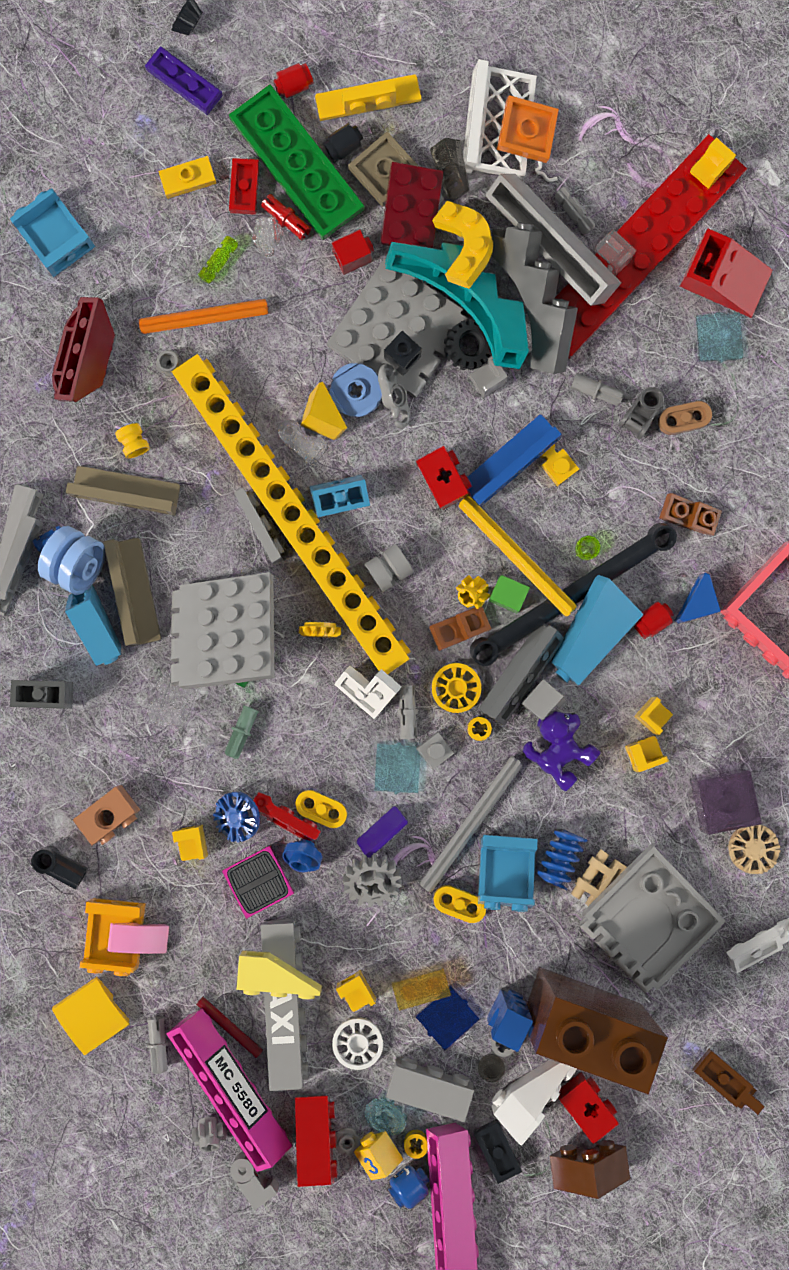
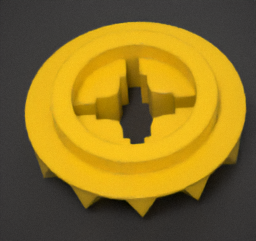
M306 622L304 626H299V634L303 637H338L341 635V627H336V623Z

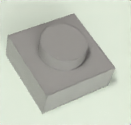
M435 732L416 747L432 770L454 754L439 732Z

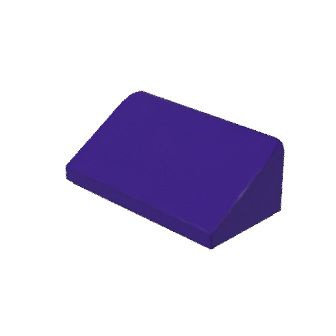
M393 806L357 839V844L367 858H371L373 853L379 851L408 824V819L396 806Z

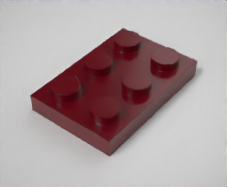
M391 162L380 240L381 245L390 246L391 242L433 248L436 228L432 220L438 213L443 171Z

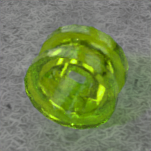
M590 535L579 539L575 546V553L580 559L585 561L595 558L600 552L599 541ZM582 542L586 544L591 542L594 545L591 549L594 551L592 555L589 552L585 554L582 552L581 549L584 547L581 545Z

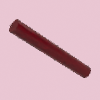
M204 996L201 997L196 1005L203 1009L211 1019L257 1058L263 1049Z

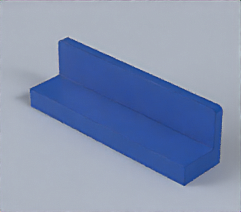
M538 415L468 476L472 485L468 489L471 497L482 507L559 441L562 434L555 426L552 427L543 415Z

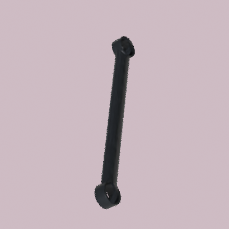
M664 523L654 524L645 537L568 585L562 591L577 604L585 598L594 579L598 575L613 581L657 551L670 550L677 541L676 531L673 527ZM669 533L667 542L657 546L655 540L661 535ZM547 599L488 638L480 637L476 639L470 646V655L477 664L489 666L497 660L499 653L554 619L561 612ZM492 647V653L488 658L484 660L476 658L481 651Z

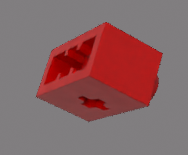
M442 446L416 460L435 500L442 510L471 495L468 489L472 485L465 473L460 475L456 467L460 462L453 449L448 451L445 446ZM443 471H446L449 474L452 473V475L449 476L450 482L446 483L443 480L440 481V479L443 477Z
M580 1072L561 1087L558 1098L590 1141L595 1144L619 1124L615 1117L618 1111L608 1098L603 1101L598 1094L601 1089L591 1076L587 1079ZM588 1102L594 1106L591 1110L585 1107V1104Z

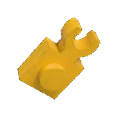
M555 444L540 456V458L546 459V462L541 467L557 487L579 470L564 449L558 453L555 451Z

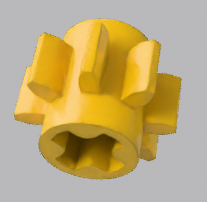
M467 575L461 581L462 583L456 587L459 591V601L467 608L474 605L479 609L491 596L487 593L489 585L480 576L472 579L470 575Z

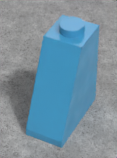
M93 584L82 594L68 595L65 612L95 665L98 666L102 663L108 665L116 661L119 655H121V644Z

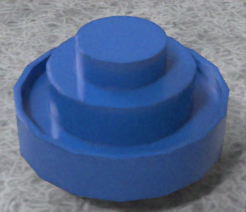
M306 839L288 843L282 855L284 861L293 870L302 873L318 870L323 859L322 854L315 847L314 843Z

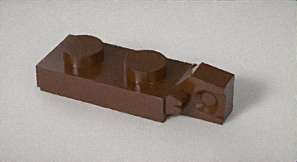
M710 1048L692 1068L697 1075L736 1108L742 1109L747 1105L759 1115L765 1107L753 1096L757 1091L754 1086Z

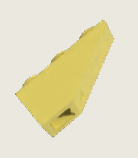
M242 951L239 955L236 990H243V993L246 995H259L260 992H271V996L274 997L298 994V997L301 999H314L315 996H320L322 985L270 952Z

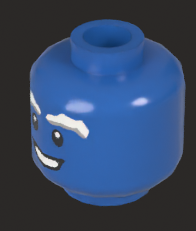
M406 1165L390 1178L391 1187L388 1191L400 1208L404 1206L407 1209H412L428 1196L429 1192L426 1184L429 1182V1179L420 1167L415 1170L413 1166Z

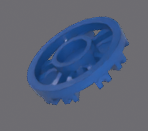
M234 791L225 794L216 802V813L213 814L215 817L214 821H217L218 824L216 828L219 829L218 832H222L227 837L228 841L243 842L256 834L260 825V814L255 802L248 795ZM232 797H236V806L233 803ZM251 808L254 817H249L248 809ZM242 828L248 833V835L244 836Z

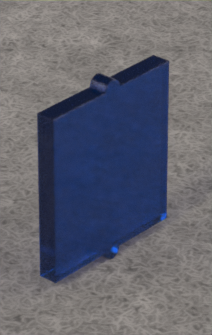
M451 985L415 1015L417 1020L427 1030V1035L429 1037L432 1036L444 1051L480 1020L468 1005V1000L463 999Z

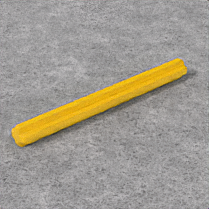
M470 496L461 500L459 508L564 616L567 617L572 614L577 605Z

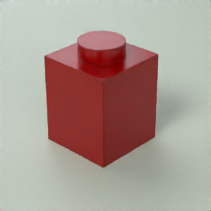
M361 230L332 242L333 254L343 275L372 262L371 252H374L373 245L368 236L364 238Z

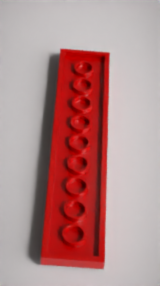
M710 134L703 139L595 254L621 282L608 300L603 304L591 306L570 283L555 297V299L569 301L568 306L578 308L569 359L747 170L738 159L734 158L729 168L709 189L690 173V170L715 140Z

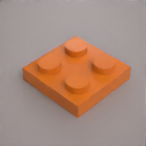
M509 95L506 99L497 150L547 163L550 159L559 109Z

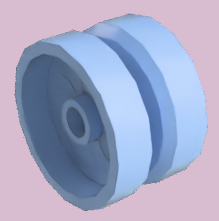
M63 526L52 534L42 549L38 561L39 575L55 585L59 584L61 588L74 595L82 594L90 588L101 572L106 553L104 544L90 536H85L70 526Z

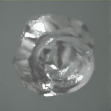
M276 217L256 218L252 239L256 247L266 257H272L275 254L276 246L280 244L284 235L280 224H277Z

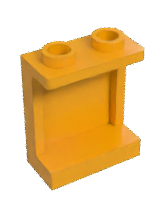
M92 898L87 901L85 913L89 914L84 958L80 961V968H86L88 973L94 974L103 973V970L114 971L116 976H129L130 973H134L139 968L140 953L107 951L110 924L137 923L143 925L146 903Z

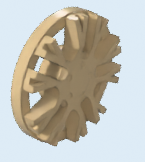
M756 823L745 824V827L735 830L728 845L729 856L733 864L740 870L749 874H763L777 863L776 861L781 851L778 838L766 826ZM754 828H757V838H754ZM747 829L749 838L744 840L739 834ZM765 831L769 834V837L762 841L761 835ZM735 840L744 842L743 846L735 845ZM773 842L774 846L766 848L765 844ZM742 850L744 854L736 859L734 851ZM767 851H774L772 859L767 858ZM747 857L750 858L747 861L746 865L743 867L741 864L745 861ZM764 858L767 865L764 866L760 859ZM754 860L758 862L759 869H751Z

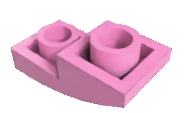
M111 923L107 951L142 954L166 953L169 926L165 924Z

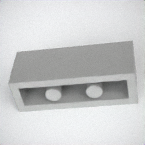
M404 1057L402 1060L395 1059L386 1089V1098L465 1122L474 1087L473 1082H470V1079L464 1075L454 1074V1076L445 1074L441 1068L436 1066L425 1068L419 1066L415 1060Z

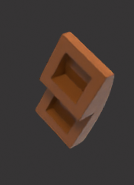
M482 606L479 609L476 607L429 626L439 651L491 630Z

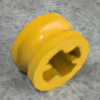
M475 717L468 723L467 731L471 738L482 741L490 736L492 727L491 723L484 717ZM477 721L480 724H486L487 730H483L486 732L483 736H480L478 733L473 734L472 728H475L473 724Z
M411 1130L404 1138V1150L409 1157L418 1159L427 1153V1136L421 1130ZM413 1138H416V1141L418 1139L422 1140L420 1149L416 1150V1147L414 1149L410 1148Z

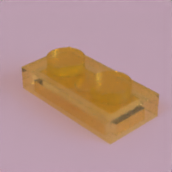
M444 968L392 982L399 1011L451 996Z

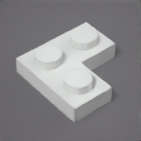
M351 665L334 684L373 719L377 717L401 689V686L382 669L369 682Z

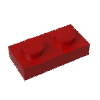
M232 158L229 199L230 213L256 215L259 179L258 159Z

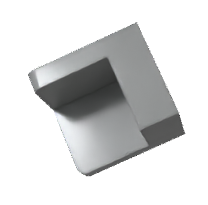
M491 356L487 364L471 373L469 378L484 399L504 386L508 376L501 366H494Z
M543 679L522 704L540 720H545L555 707L560 709L566 700L562 694Z

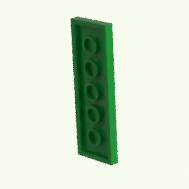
M271 84L229 114L231 122L322 240L328 238L365 210L363 203Z

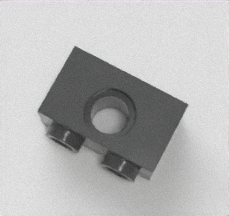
M11 680L10 707L72 709L74 682Z

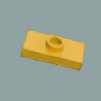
M208 156L158 171L167 199L217 184Z

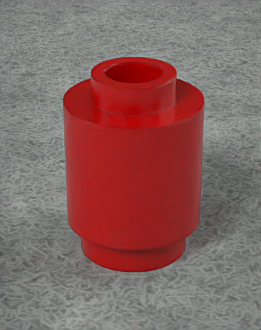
M297 63L276 72L277 78L273 80L278 95L283 94L285 99L308 90L309 86L314 84L306 63L302 65Z
M657 601L642 612L643 616L633 626L643 639L649 636L652 638L673 623L671 617L674 616V613L666 603L661 604Z

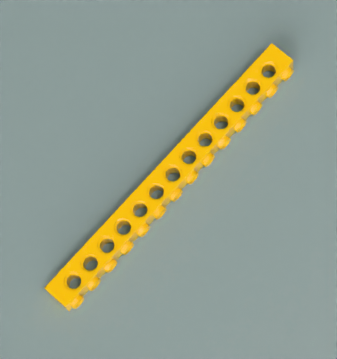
M196 354L171 371L378 671L382 669L389 675L409 661L410 658L407 654L411 652L402 639L400 641L396 640L392 634L396 629L386 617L382 620L377 612L381 609L372 595L368 598L362 591L366 586L357 574L354 576L350 574L347 569L350 563L342 552L337 555L332 545L335 542L327 530L322 533L316 524L320 520L312 509L307 511L302 505L305 499L296 487L292 490L286 482L290 479L289 475L282 466L278 468L272 461L275 455L268 445L261 446L257 440L260 436L259 432L252 422L248 425L242 418L245 412L236 401L232 404L227 395L231 392L222 380L217 382L212 374L216 371L209 360L206 358L202 361L200 356ZM202 381L210 382L209 388L205 391L197 390L199 383ZM223 402L225 407L221 412L215 413L212 411L215 403ZM233 423L240 425L237 433H227L229 425ZM246 445L255 446V451L250 456L242 455V449ZM268 466L270 472L266 477L260 478L256 475L259 467ZM277 487L285 489V494L281 499H273L271 497L272 491ZM290 509H298L300 511V516L297 520L289 521L286 519V514ZM306 530L315 532V539L310 543L301 541V535ZM328 552L331 556L330 561L325 565L318 564L316 562L318 553ZM336 573H342L346 577L345 583L340 587L331 584V578ZM350 595H358L361 598L360 605L355 609H351L346 605V599ZM366 616H371L376 620L375 628L370 631H366L361 627V621ZM380 638L390 640L392 645L388 652L382 653L376 649V642Z

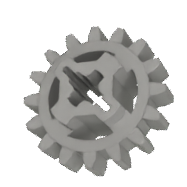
M373 853L372 858L368 859L364 854L362 855V861L359 862L357 859H353V866H346V874H343L344 892L349 893L351 901L357 898L358 905L361 906L364 902H368V907H372L373 903L377 902L379 906H383V900L391 902L392 895H399V887H402L400 868H396L394 860L387 862L386 855L381 859H377V854Z

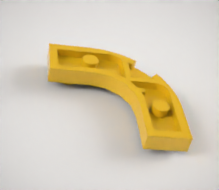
M446 201L432 221L435 228L462 237L464 239V246L445 276L448 282L470 289L491 257L493 250L491 231L487 221L479 212L469 207Z

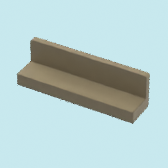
M78 466L74 483H67L66 493L75 498L175 516L181 486L177 483Z
M133 538L120 542L115 539L103 541L125 646L133 647L160 641L162 637L141 540Z

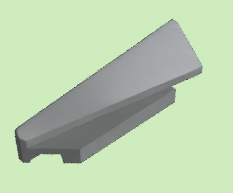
M18 484L15 485L0 545V615L3 616L7 614L33 550V540L38 537L43 522L34 518L43 494Z

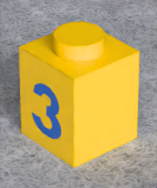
M386 1131L366 1134L360 1140L361 1145L354 1151V1154L371 1180L388 1177L404 1160Z

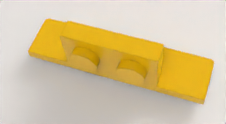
M413 74L317 93L315 99L319 119L324 121L420 102L421 94L417 76Z

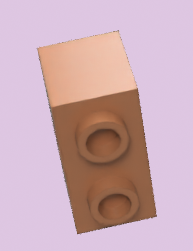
M119 785L75 817L73 821L91 845L99 842L104 845L116 836L113 832L119 826L126 828L137 819L135 814L140 811V808L124 787ZM105 810L113 813L114 821L112 824L104 821L103 813Z

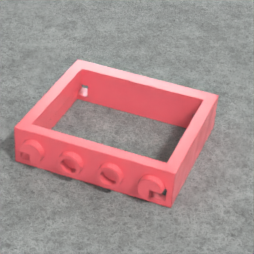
M788 541L782 544L721 609V613L725 616L724 619L728 622V625L733 629L737 627L744 634L743 639L752 647L757 646L764 652L762 654L763 658L774 666L777 664L784 671L782 675L786 679H789V656L738 609L785 559L789 562Z

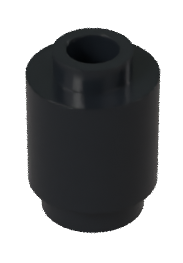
M347 123L327 136L328 140L323 142V145L333 161L337 159L342 160L362 147L360 141L363 140V136L356 125L351 127Z

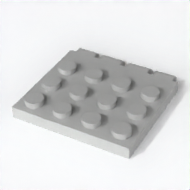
M384 258L326 344L328 348L351 363L366 365L378 374L381 366L389 364L384 359V349L401 331H404L422 348L421 358L404 376L395 368L393 373L387 371L386 376L390 381V376L395 374L397 383L405 388L406 393L417 398L427 383L419 376L423 375L430 379L441 362L434 354L436 353L441 357L446 355L444 353L446 334L456 324L463 320L468 321V319L462 315L463 309L415 277L385 269L386 258Z
M270 572L180 585V590L172 592V611L180 613H173L171 618V635L179 637L171 639V661L179 663L171 665L170 684L179 685L182 689L275 678L273 575Z
M650 844L582 912L585 917L580 921L579 926L591 939L597 937L595 943L610 958L614 957L613 961L628 976L633 975L631 979L644 993H647L653 987L658 990L726 921L663 855Z

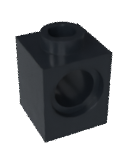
M401 331L384 349V359L404 376L421 358L422 348L404 331Z

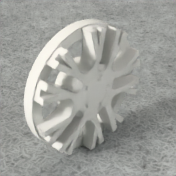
M349 1018L335 1031L332 1044L333 1051L337 1060L345 1067L354 1070L366 1069L376 1063L382 1053V1034L378 1026L367 1018ZM355 1023H360V1031H355ZM348 1025L353 1030L351 1034H347L343 1030ZM367 1025L372 1030L369 1033H364L363 1027ZM375 1034L377 1035V1038L368 1040V1037ZM340 1035L348 1038V1040L345 1041L338 1039V1036ZM370 1044H379L377 1052L370 1050L368 1046ZM346 1045L348 1049L339 1053L337 1046ZM366 1051L372 1057L370 1061L364 1054ZM349 1052L353 1054L349 1061L345 1060ZM361 1055L363 1064H354L355 1056Z

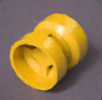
M139 423L126 425L115 432L117 440L124 446L122 451L127 459L138 457L150 450L147 440L142 439L141 434L143 431Z

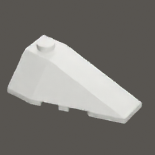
M551 1059L509 1084L505 1090H499L492 1100L493 1114L522 1146L545 1117L542 1114L545 1105L551 1101L555 1102L560 1095V1083L563 1080L568 1081L577 1069Z

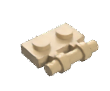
M602 849L599 850L595 858L591 857L588 862L590 864L583 876L578 877L574 882L576 886L571 892L579 900L585 891L589 893L590 896L585 902L587 906L627 868L616 859H614L610 867L604 865L609 854ZM600 871L604 876L595 888L590 883Z

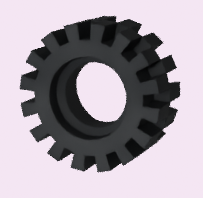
M474 319L459 322L446 334L444 353H448L447 360H452L454 367L460 366V370L478 368L492 356L486 337L478 324L474 322ZM471 335L477 340L478 350L474 355H467L461 350L460 340L463 336Z

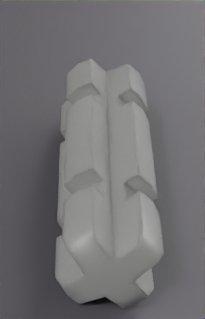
M564 186L556 192L555 199L560 205H564L563 209L575 224H579V230L585 235L594 228L595 223L590 216H586L587 212L575 197H571L572 193Z

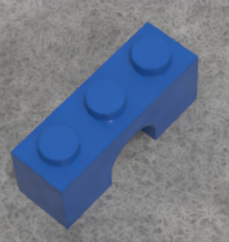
M500 989L487 1016L488 1025L493 1027L491 1036L494 1041L519 1052L533 1023V1019L520 993L511 989L508 992Z

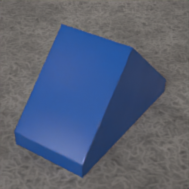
M700 574L674 620L678 624L721 612L709 574Z

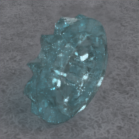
M384 1096L380 1099L373 1098L365 1108L366 1120L376 1131H386L388 1135H398L404 1130L407 1115L402 1112V1106L394 1104V1100L389 1102Z

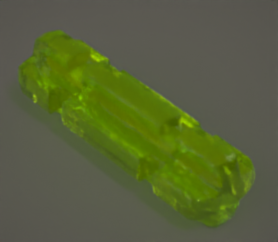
M226 236L220 243L222 247H217L206 262L208 266H203L198 273V276L204 282L212 283L216 277L215 273H219L231 257L229 254H233L238 248V243L230 236Z

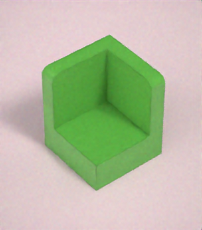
M501 575L488 601L517 614L530 587Z

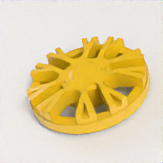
M461 663L448 664L442 667L434 676L432 695L442 709L452 713L465 712L478 702L481 695V681L471 667ZM457 667L461 668L460 678L456 677ZM451 668L453 678L448 679L443 672ZM466 671L473 675V678L469 681L463 680V675ZM440 677L448 681L447 684L444 685L437 682L438 678ZM477 683V687L467 689V684ZM436 687H444L446 692L443 695L437 696ZM467 691L476 693L473 701L466 697ZM448 694L451 698L443 704L441 700ZM464 697L468 706L463 707L459 698ZM452 699L458 701V709L449 708Z

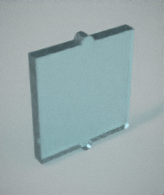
M716 312L713 315L696 316L699 362L718 361L722 363L724 360L743 359L740 313L721 314Z
M399 742L396 745L377 744L374 791L394 792L395 795L399 792L418 793L420 753L416 749L417 746H406Z

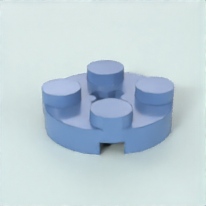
M351 363L341 367L334 374L330 396L338 411L351 417H363L372 413L382 401L378 374L372 368L363 364ZM352 384L362 385L363 390L360 397L357 395L351 396Z

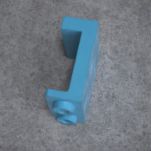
M52 188L39 193L33 202L17 209L14 216L10 218L11 222L53 277L95 247L89 236Z
M483 835L480 850L478 904H484V909L501 910V906H511V911L528 912V908L535 906V899H533L534 867L538 839Z

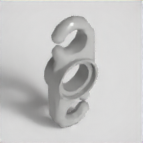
M385 364L381 366L378 373L382 402L387 409H391L394 419L398 418L399 412L401 413L402 422L396 420L395 426L403 429L410 422L407 393L405 388L397 383L395 374L390 376V381L387 379L386 372L393 373L394 367ZM393 390L395 391V394H396V402H394V400H393V396H392Z

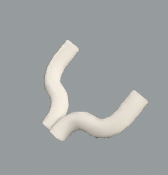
M538 161V167L535 168L537 176H543L547 182L557 181V177L548 178L544 172L540 171L542 162Z

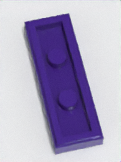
M161 46L145 65L146 71L207 116L223 96L221 90Z

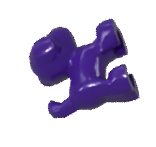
M554 711L545 720L539 719L537 724L543 738L550 742L551 746L539 753L534 750L532 742L528 741L524 745L523 752L528 759L537 763L544 772L551 774L563 791H567L577 781V777L571 771H562V767L575 759L581 761L586 766H590L601 752L591 744L579 747L573 739V735L581 724L580 718L576 713Z

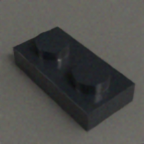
M498 1119L473 1130L498 1184L522 1172V1168Z

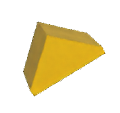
M320 382L309 395L300 425L335 440L342 435L347 426L324 382Z

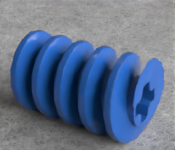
M563 829V831H554V835L559 838V841H550L549 843L555 848V851H546L545 853L551 861L541 862L547 871H538L537 874L543 880L568 890L562 882H571L572 879L566 872L574 873L576 869L570 862H579L580 860L574 852H583L584 849L578 843L587 842L588 840Z

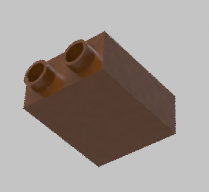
M539 967L527 1002V1007L533 1019L528 1035L535 1053L649 1095L668 1037L641 1003Z

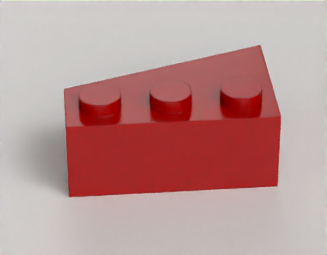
M330 1096L295 1098L297 1187L332 1185L335 1183V1178L338 1177L337 1160H333V1148H336V1131H332L331 1119H335V1102H330Z

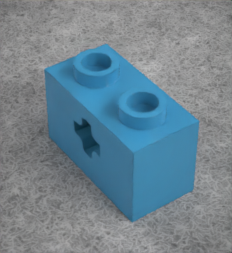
M362 475L310 486L314 509L318 517L370 506L366 482Z

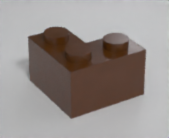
M602 1140L598 1142L597 1146L587 1150L577 1149L575 1145H563L559 1151L549 1155L553 1187L557 1190L599 1199L630 1180L626 1146L615 1144L613 1140Z

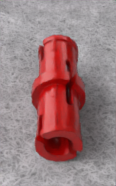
M269 194L267 196L269 201L264 199L261 208L277 219L278 224L282 228L286 227L303 241L306 238L304 234L308 236L312 227L296 216L295 211L291 207L287 208L272 194Z

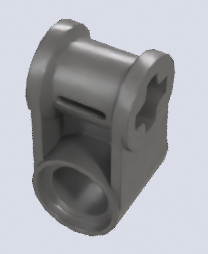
M656 387L646 388L638 396L634 404L630 406L618 427H625L640 440L664 402L662 391ZM644 396H652L656 401V405L654 407L647 406L644 403Z

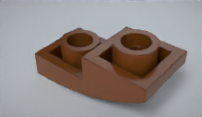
M669 493L666 496L659 519L702 534L714 536L722 511L702 502H693L676 494Z

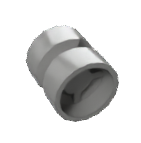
M396 544L383 551V557L375 556L364 564L382 593L393 587L396 579L403 580L414 573L411 565Z

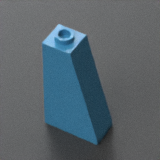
M598 575L594 579L564 637L565 640L558 648L551 662L558 669L555 673L566 683L572 681L580 685L643 616V613L609 578Z

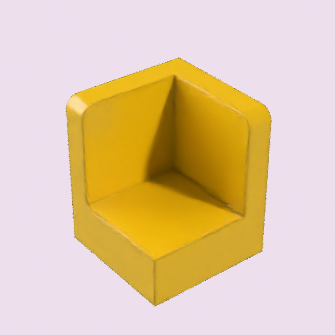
M716 138L709 145L701 159L691 168L690 173L709 189L729 168L736 154Z
M651 697L634 717L653 734L660 735L663 732L661 728L673 714L660 703L661 700L658 697Z
M655 736L625 746L633 770L636 772H642L669 762L667 756H663Z
M203 824L176 829L172 832L173 842H178L182 861L197 858L201 860L208 856Z
M361 970L337 983V993L341 999L345 998L353 1012L367 1004H370V1006L376 1004V997Z

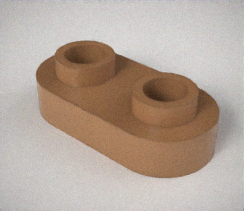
M702 401L669 407L660 414L658 426L667 435H676L702 429L711 421L712 410L708 404ZM693 413L700 415L699 421L693 418ZM672 418L675 421V426H669L667 419Z

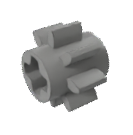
M216 1117L202 1118L198 1121V1128H192V1142H195V1146H199V1150L202 1152L216 1151L220 1148V1141H226V1127H223V1123H219V1119Z

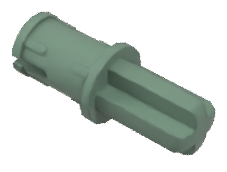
M245 705L242 707V712L235 727L231 728L233 732L224 751L227 756L234 759L240 757L248 736L251 737L250 731L259 711Z

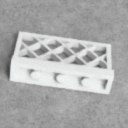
M478 59L472 72L461 172L471 174L475 170L496 175L516 174L520 179H524L527 158L515 155L520 162L519 170L510 169L504 160L513 154L507 153L501 157L493 146L499 141V136L490 142L484 134V129L492 124L500 135L501 126L496 120L503 116L505 102L499 95L509 89L514 97L527 98L528 101L534 102L537 76L488 66L489 61ZM490 76L500 77L505 86L496 91L490 83ZM518 81L529 83L528 92L523 96L513 86ZM493 99L502 109L494 117L487 108V104ZM488 149L497 160L492 165L481 163V155Z

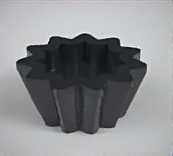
M187 0L172 25V31L188 36L193 32L203 13L195 0Z

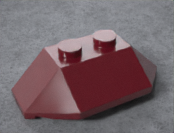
M80 297L77 303L78 306L72 311L64 326L52 373L55 400L77 402L103 385L115 333L103 300L99 297Z

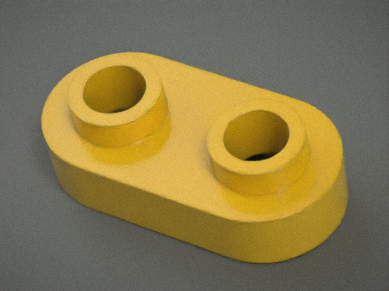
M305 790L296 799L295 806L300 815L326 827L338 828L344 824L347 818L346 807L341 802L314 790ZM307 798L313 799L314 807H306L305 800ZM331 809H336L339 812V816L336 819L329 816Z
M451 885L440 886L434 893V905L444 914L468 923H477L485 916L486 909H484V904H478V896ZM444 894L452 896V900L449 903L442 901ZM471 903L477 906L474 912L467 910V906Z

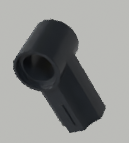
M46 846L35 852L31 859V865L37 873L47 874L75 890L82 882L88 870L86 866L61 854L53 846ZM42 853L51 856V866H45L41 862Z

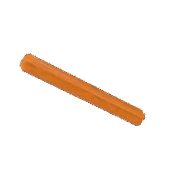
M265 299L146 317L139 319V328L143 334L267 315L268 304Z

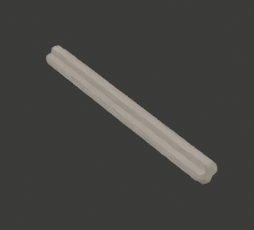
M512 756L506 762L421 880L420 885L426 891L432 892L519 772L523 766L521 761Z

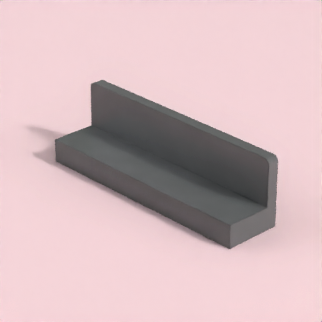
M543 625L529 635L479 707L482 712L505 726L565 640L559 631L550 625L548 627Z

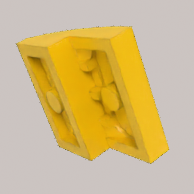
M95 977L52 1007V1011L59 1023L84 1056L129 1025V1018L113 1001V994L98 977Z

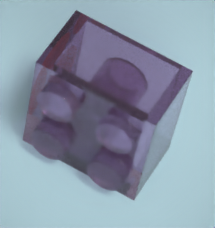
M738 769L690 779L701 832L711 835L762 824L750 770Z

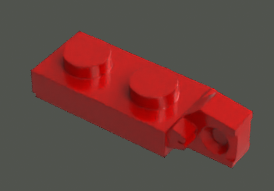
M258 792L253 801L260 814L295 836L315 844L321 831L317 829L318 826L314 822L305 818L303 821L293 816L295 813L291 809L283 805L280 807L275 806L270 796Z

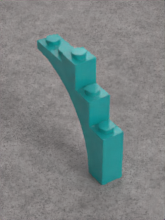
M391 242L385 260V269L408 274L426 281L445 292L473 317L484 333L491 349L494 366L521 368L529 352L524 305L520 301L498 298L495 274L481 272L471 288L468 289L448 282L445 276L448 269L461 253L463 246L442 243L439 250Z

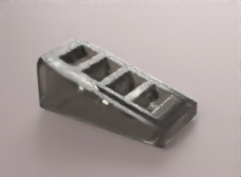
M444 138L431 147L430 151L436 169L443 171L442 184L448 200L453 202L469 191L460 140Z

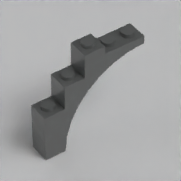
M518 222L517 227H506V230L493 229L491 232L493 240L491 256L512 278L526 306L532 338L530 368L551 374L566 372L578 308L568 306L569 301L555 299L560 269L551 268L550 262L538 260L543 231L533 230V224ZM458 236V240L464 241L462 237Z

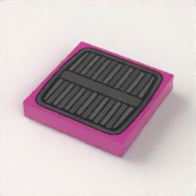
M271 845L222 870L246 919L295 893Z

